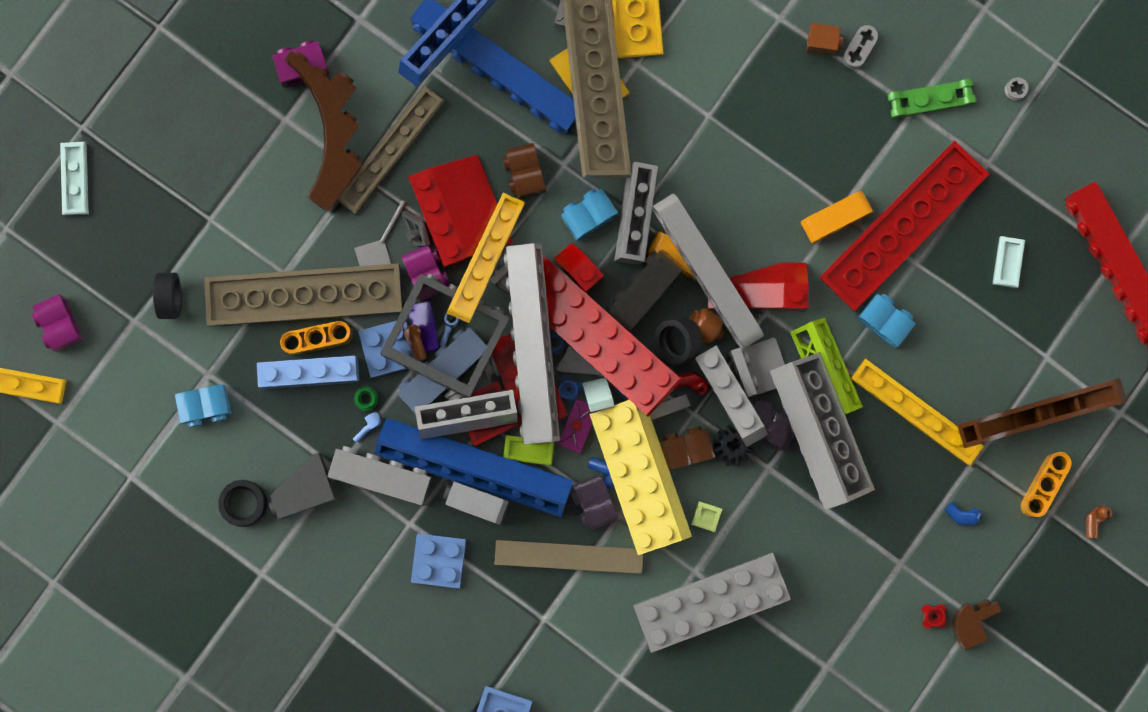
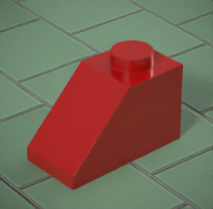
M573 243L553 258L572 281L586 294L604 280V275Z

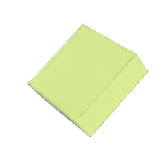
M699 501L691 525L715 532L722 509Z

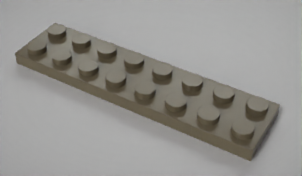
M562 0L582 178H628L632 174L611 0Z
M399 263L204 277L208 327L401 313L403 309Z

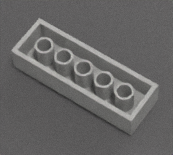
M820 352L771 370L773 383L777 388L783 408L787 413L791 428L795 433L800 451L804 456L824 509L827 510L874 491V486Z
M768 553L634 604L633 607L649 650L652 653L787 602L791 598L774 554Z

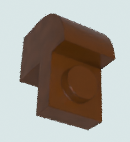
M987 599L975 605L977 609L975 610L971 603H964L957 609L953 617L952 628L961 649L967 650L988 640L980 621L1002 611L998 602H990Z

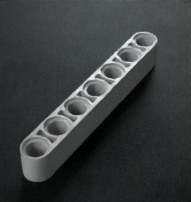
M672 193L653 205L652 209L657 219L741 349H745L762 338L764 335L760 326L677 196Z

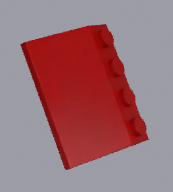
M477 154L431 167L408 176L445 270L471 261L497 206L496 199ZM511 236L509 237L505 247L513 244Z

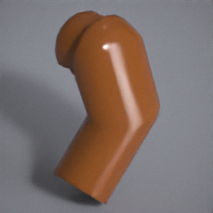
M413 324L405 329L404 336L412 350L414 359L422 361L427 356L420 337L421 329L418 325Z
M1100 505L1087 514L1086 538H1099V524L1112 517L1110 507Z

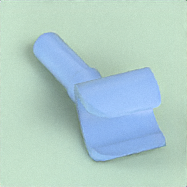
M447 313L444 316L446 326L440 346L446 345L450 332L459 323L458 318L453 323L448 322L449 314Z
M373 412L365 417L368 425L353 438L356 443L367 432L381 425V419L377 412Z

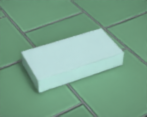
M999 237L993 285L1018 288L1025 240Z
M606 378L582 383L590 412L614 406Z

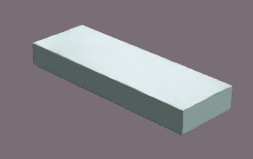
M60 143L62 215H89L87 143Z

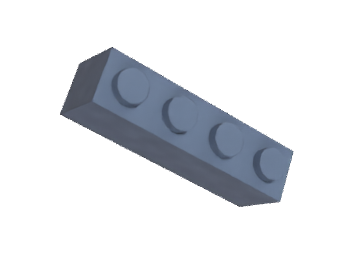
M470 327L467 330L464 328L459 330L453 336L455 341L448 347L443 345L434 354L436 358L430 364L428 361L424 364L456 380L461 379L480 361L487 347ZM418 374L412 380L410 378L406 379L398 387L400 391L397 394L415 413L414 407L433 404L447 391V388Z

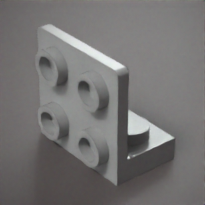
M775 338L753 344L745 349L737 348L729 352L738 381L747 398L776 389L770 371L785 365Z

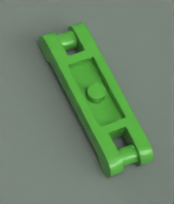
M964 79L958 82L888 93V101L891 102L893 109L891 110L892 118H900L976 104V95H973L972 87H974L973 80ZM962 90L963 97L957 98L956 91ZM901 100H906L908 107H902Z

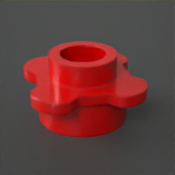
M926 604L922 607L921 611L924 614L922 625L924 628L939 627L943 629L946 627V607L943 604H938L937 606Z

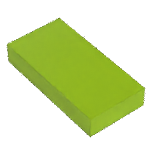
M506 435L503 457L518 462L552 466L555 441L524 444V439L521 437Z

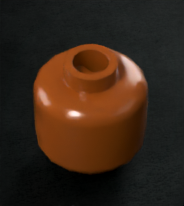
M704 308L700 311L696 310L690 317V320L698 326L704 344H712L715 340L719 341L723 337L725 328H723V320L719 315Z

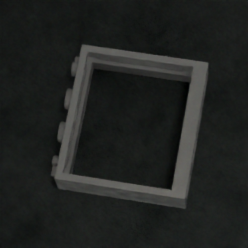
M427 273L426 276L420 274L380 354L465 398L471 397L509 322V317L506 316L507 312L496 306L491 309L483 305L485 301L480 299L475 311L499 323L468 385L393 348L424 285L453 299L458 287L449 284L447 287L439 283L440 279L432 274Z

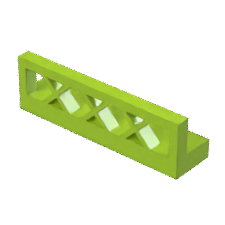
M821 318L791 331V336L801 359L812 355V353L820 352L844 414L863 408L826 319ZM805 330L808 331L811 338L809 345L803 343L799 333Z

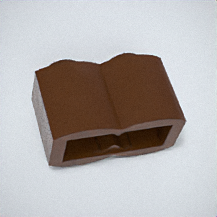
M534 143L506 150L507 157H503L506 172L511 171L513 180H509L512 195L517 194L518 199L546 193Z
M701 426L687 429L688 434L678 437L677 432L663 436L664 441L659 443L669 470L715 458L707 429L702 430Z

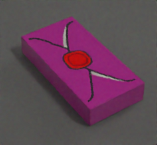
M576 399L558 445L580 454L593 424L590 414L598 411L590 412L588 403Z

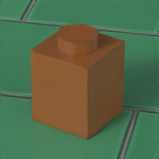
M811 23L806 52L835 56L837 50L842 49L844 35H840V27Z

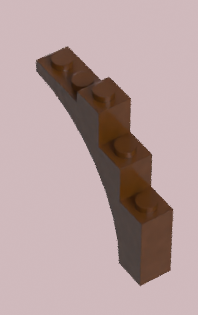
M290 51L283 61L298 73L310 89L318 106L323 124L324 148L322 163L316 181L306 198L324 211H329L362 165L358 161L360 157L349 149L346 152L343 150L359 127L355 123L357 119L347 111L344 113L340 112L357 87L353 85L354 80L345 73L341 75L336 73L331 80L328 79L327 76L329 74L319 66L314 68L307 63L309 59L299 51H296V53Z
M1117 378L957 424L964 448H968L1127 402L1121 380Z

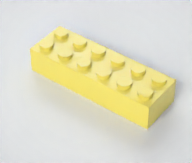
M630 400L590 414L638 555L692 537L651 417H647Z

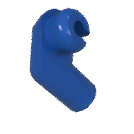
M591 457L588 468L603 473L605 476L603 480L605 487L609 489L615 488L606 461Z
M953 501L944 508V511L961 526H974L982 518V513L979 509L973 508L970 511H961Z

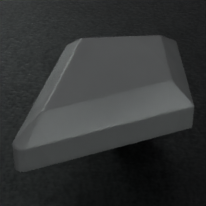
M408 211L401 212L409 231L406 233L407 240L409 242L413 241L415 246L430 245L431 238L427 223Z

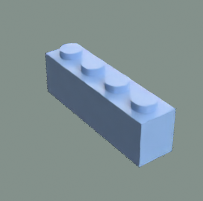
M356 356L257 363L258 387L261 389L360 383L359 361Z

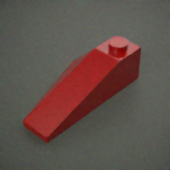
M781 262L729 278L749 310L805 312L808 309L809 283L806 263ZM708 299V309H715Z

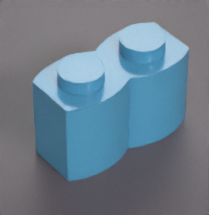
M592 189L583 196L584 200L578 204L572 202L563 209L564 213L561 215V218L577 242L618 216L617 210L603 189L598 191Z
M876 294L857 319L889 345L897 348L916 325L912 321L914 317L904 309H901V311L893 306L894 301L887 295L882 294L880 296Z
M224 384L175 394L180 423L187 424L188 428L203 425L202 421L211 419L212 422L226 420V415L232 414L227 387Z

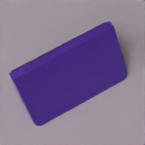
M432 301L415 304L409 314L411 325L415 324L420 327V337L425 353L438 351L439 344Z

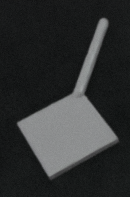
M401 201L381 240L354 248L359 266L391 264L385 241L404 208L405 201Z

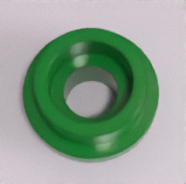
M362 387L354 395L355 405L362 411L373 410L379 401L377 392L371 387ZM364 395L371 396V401L367 404L362 401Z

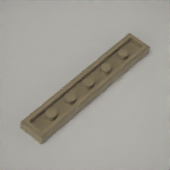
M424 86L356 172L337 201L356 215L439 110L444 100Z
M496 540L494 565L642 574L643 554L638 555L637 550L634 548Z

